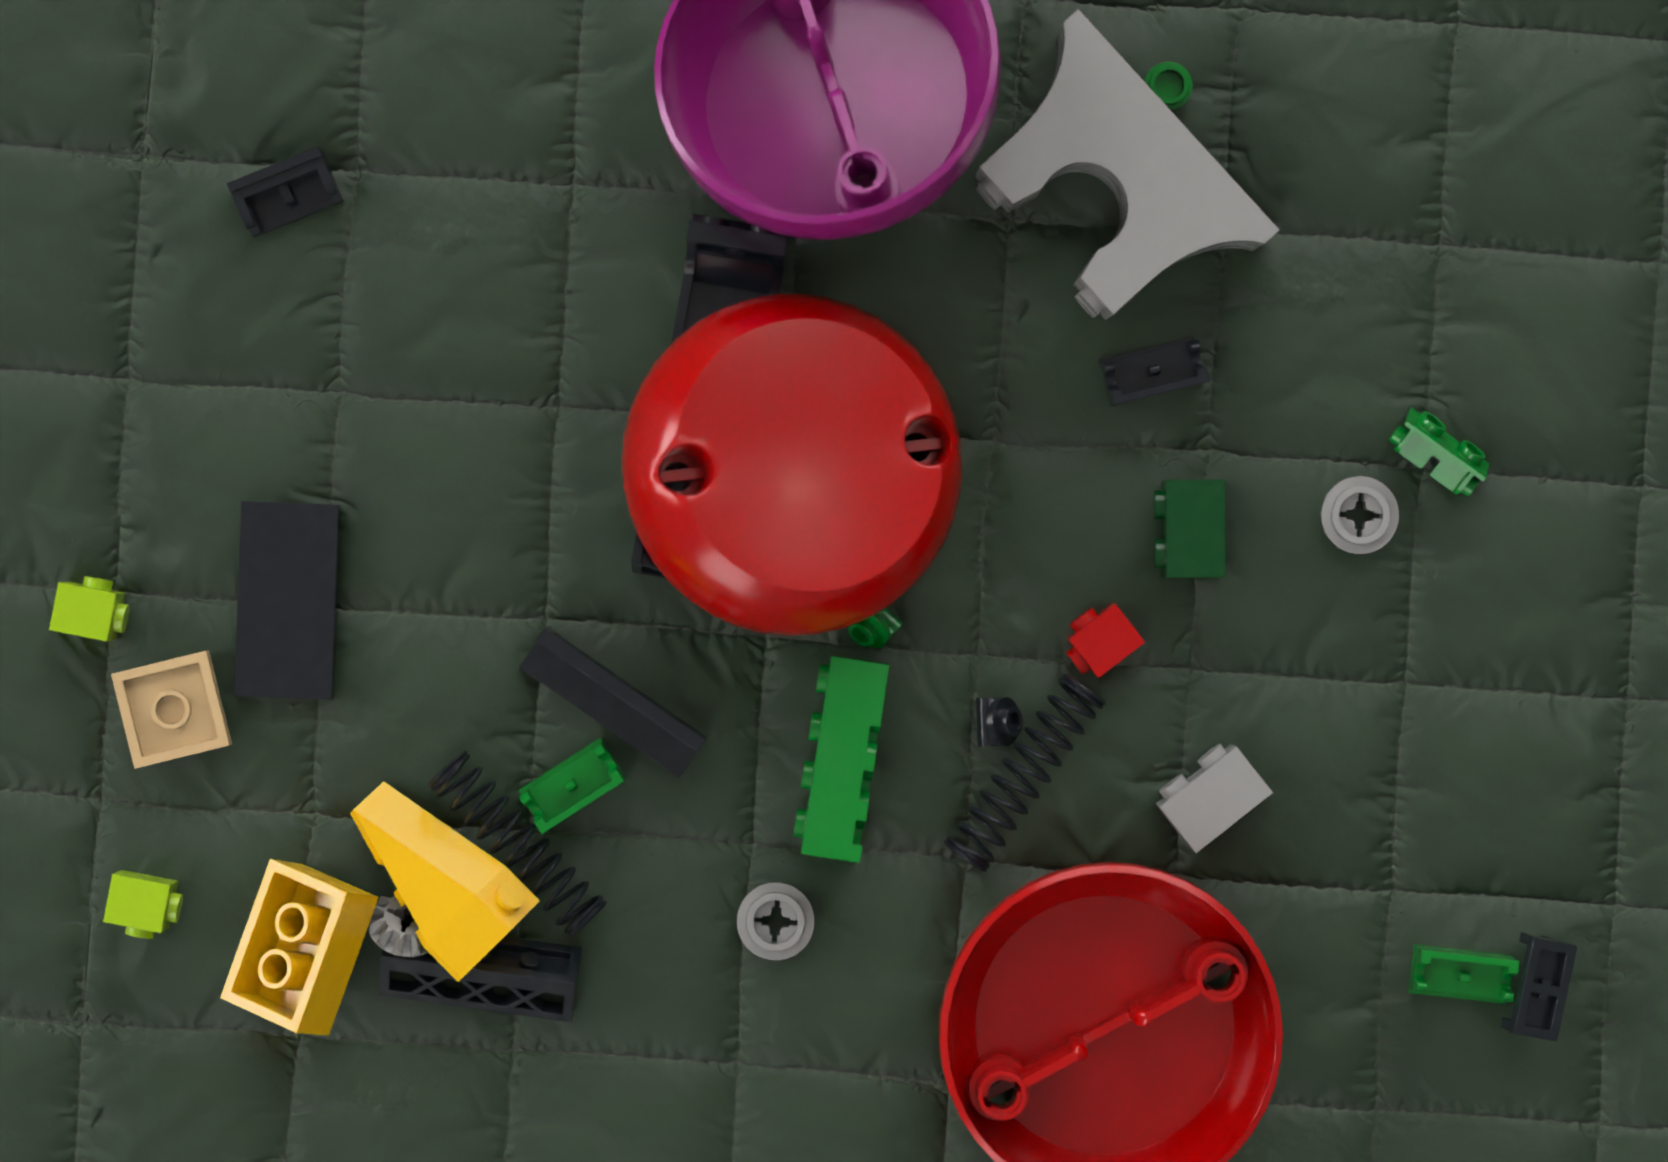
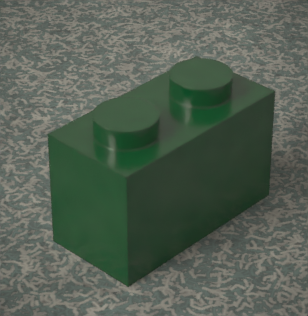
M1225 479L1162 480L1161 490H1154L1153 517L1154 519H1162V539H1154L1153 543L1154 568H1162V578H1225Z

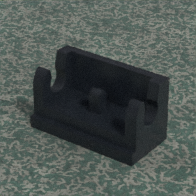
M319 147L226 183L246 230L249 229L254 238L344 202L325 152Z
M1194 336L1099 359L1110 407L1209 382L1210 378L1207 367L1203 366L1200 356L1201 345L1199 340H1195Z
M1521 932L1519 942L1527 944V950L1512 1019L1502 1017L1500 1027L1513 1034L1557 1042L1577 946L1553 937L1543 935L1539 937Z

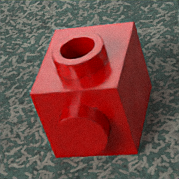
M1111 603L1099 613H1096L1093 607H1091L1069 624L1074 632L1067 636L1066 639L1072 647L1065 653L1082 675L1091 671L1095 677L1099 678L1143 645L1145 641L1117 604Z

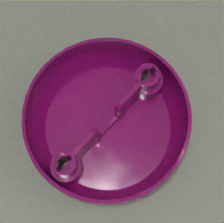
M673 0L664 18L656 47L654 64L655 95L663 127L679 160L703 191L729 213L756 227L796 238L830 240L856 237L880 231L907 220L940 198L967 171L984 144L996 112L1002 65L1000 40L988 0Z

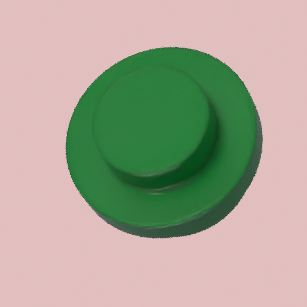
M1167 61L1155 65L1147 73L1144 80L1171 111L1182 107L1192 94L1193 83L1189 72L1182 65L1175 62Z

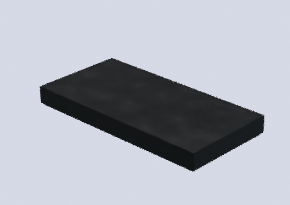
M241 501L234 696L334 699L341 505Z

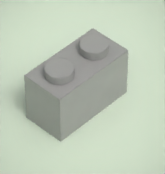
M1221 744L1216 745L1197 761L1201 766L1199 770L1187 779L1183 774L1178 775L1159 791L1163 798L1156 803V806L1195 853L1203 849L1273 793L1235 745L1230 744L1225 749Z

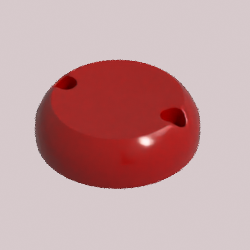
M773 294L748 299L719 309L696 322L674 340L648 372L631 406L624 433L622 471L629 514L639 539L653 563L666 579L692 603L723 621L759 633L783 636L820 634L846 628L866 620L893 604L932 565L947 539L955 519L961 494L963 466L960 436L955 415L946 392L933 369L908 340L875 315L852 304L823 296ZM905 438H910L913 441H905ZM923 452V455L919 457L918 461H915L909 453ZM666 467H674L677 469L665 471ZM688 481L682 491H674L664 484Z
M1101 862L1076 865L1035 879L1005 897L985 915L968 936L954 961L945 984L940 1008L938 1039L942 1070L947 1089L956 1110L975 1141L995 1162H1228L1252 1135L1267 1109L1276 1086L1282 1058L1283 1027L1280 1002L1266 961L1248 931L1224 905L1208 892L1191 882L1163 870L1133 863ZM1232 970L1228 982L1223 986L1212 987L1206 984ZM1015 1087L1014 1095L1008 1102L1000 1104L989 1101Z

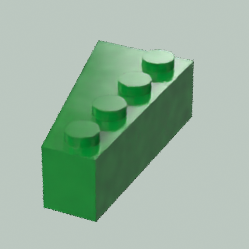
M831 655L829 665L820 663L816 692L825 694L822 713L812 712L808 737L809 741L817 742L814 761L805 760L800 788L810 790L807 809L797 808L793 837L802 838L801 854L860 863L862 845L860 844L868 813L869 787L875 766L877 735L881 726L889 663Z

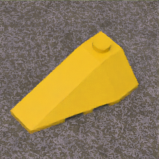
M384 781L350 813L376 862L385 866L397 888L394 895L400 906L406 905L419 929L415 933L422 946L457 982L540 901L504 864Z

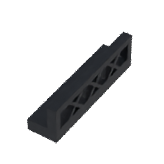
M549 627L544 628L536 639V644L519 668L680 778L708 737Z
M401 922L402 932H405L411 923ZM504 937L460 980L465 985L461 989L447 987L441 982L445 979H455L430 953L417 957H402L382 949L379 995L572 1022L582 947ZM392 971L410 973L417 980L413 982L391 979ZM493 986L508 987L514 993L509 996L495 994L490 988ZM543 992L564 995V1004L544 1001L538 995Z

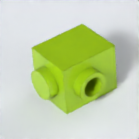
M84 576L83 584L69 581L58 582L49 630L106 642L115 641L118 632H125L129 619L130 606L123 604L125 593L112 590L113 581Z
M126 870L113 873L103 922L125 926L126 935L154 939L155 932L162 933L170 928L171 922L177 923L183 904V894L176 893L178 880Z

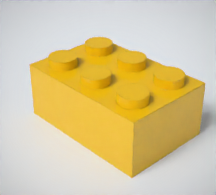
M270 859L220 998L295 1033L329 1036L379 897L304 864Z

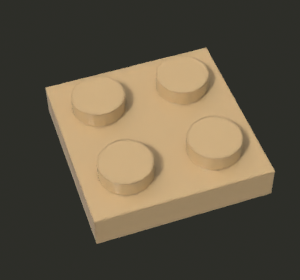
M209 650L111 674L134 769L232 745Z

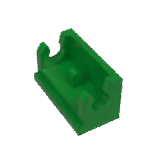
M600 737L519 789L521 794L519 798L522 804L528 807L534 817V824L540 833L543 834L624 782L627 777Z
M1413 944L1408 992L1506 1004V1002H1513L1515 997L1514 992L1511 991L1512 976L1518 975L1520 961L1506 954Z

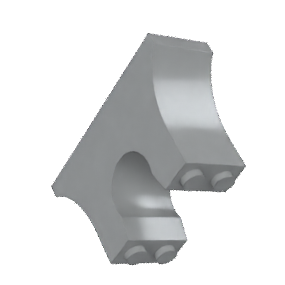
M1079 9L1063 23L1057 35L1058 61L1047 97L1030 120L979 167L975 176L979 181L978 186L975 188L979 195L994 210L1001 205L1007 213L1036 198L1049 181L1066 173L1080 172L1090 174L1102 180L1112 190L1120 211L1116 235L1111 243L1098 249L1091 256L1073 284L1079 290V293L1074 298L1092 318L1100 314L1107 320L1155 276L1186 258L1217 249L1254 251L1279 231L1276 225Z

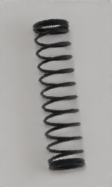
M1064 673L1063 677L1058 680L1059 684L1086 711L1052 694L1047 695V699L1075 727L1044 711H1036L1037 717L1065 744L1030 726L1024 727L1025 732L1054 760L1019 742L1013 743L1014 748L1043 776L1010 759H1002L1004 766L1032 792L996 774L990 775L992 781L1016 802L1020 808L985 790L979 791L981 797L1006 819L1009 824L974 806L968 807L969 812L998 840L963 822H957V827L988 857L968 848L951 836H947V840H944V844L982 872H987V868H990L988 862H994V856L970 832L997 846H1006L1003 837L981 816L1006 829L1017 830L1015 822L992 800L1017 813L1028 814L1027 807L1002 783L1031 798H1040L1039 792L1013 767L1042 782H1051L1050 776L1023 750L1051 765L1062 767V761L1034 734L1067 751L1074 750L1071 742L1045 718L1076 734L1085 735L1083 727L1056 702L1090 719H1096L1095 712L1074 692L1099 709H1103V705H1106L1105 700L1067 673Z
M463 750L428 783V787H431L432 791L438 788L436 796L441 797L472 777L451 803L450 811L458 810L487 790L466 815L463 825L475 822L499 805L478 831L476 839L481 840L514 818L491 846L490 854L499 852L528 832L503 864L509 868L541 846L517 876L523 882L555 860L535 884L531 892L537 896L568 874L543 906V911H548L582 888L556 921V925H562L584 910L564 930L568 937L574 936L605 907L607 901H603V896L597 895L568 914L587 891L589 881L579 883L555 900L574 876L576 867L567 868L541 886L559 864L563 853L552 855L526 873L549 844V839L544 838L513 859L536 829L535 824L528 825L499 845L521 818L523 810L514 811L484 832L506 806L509 796L505 795L472 817L495 788L496 782L491 781L458 803L481 775L483 767L475 768L443 790L470 758V754Z

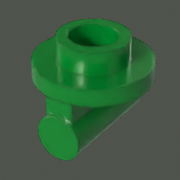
M885 608L866 620L848 626L847 629L851 638L859 645L881 648L903 622Z

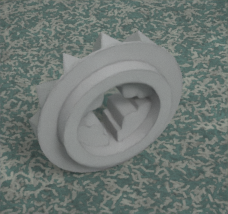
M1356 476L1341 480L1326 494L1320 516L1324 534L1337 548L1353 554H1367L1382 548L1391 540L1398 526L1399 508L1393 493L1382 482L1370 477ZM1359 494H1361L1364 510L1372 511V514H1379V518L1364 521L1362 529H1359V537H1357L1354 521L1346 519V517H1339L1340 512L1355 509L1356 501H1359Z
M781 882L757 886L743 899L737 914V929L742 942L753 954L767 960H784L798 954L808 944L814 931V912L809 900L798 888ZM775 900L780 901L779 908H782V916L798 921L797 924L790 923L789 926H781L780 934H777V942L772 941L769 925L762 924V921H754V917L762 918V916L770 915L772 907L775 905Z
M395 895L392 898L381 896L368 926L372 940L381 949L397 956L417 957L429 953L422 946L415 933L419 929L416 922H412L410 927H407L406 931L402 932L401 920H404L406 915H411L407 906L401 907Z

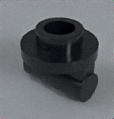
M1008 697L976 698L978 747L1009 746L1013 744L1023 726L1022 713L1016 703Z

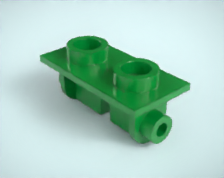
M1410 407L1404 423L1408 428L1406 429L1399 425L1388 439L1395 445L1393 450L1420 469L1424 467L1432 456L1439 461L1430 471L1429 475L1451 490L1455 495L1461 492L1468 497L1479 483L1473 476H1476L1483 482L1487 477L1489 463L1485 461V454L1470 441L1462 440L1460 443L1446 433V426L1433 414L1426 411L1420 414Z

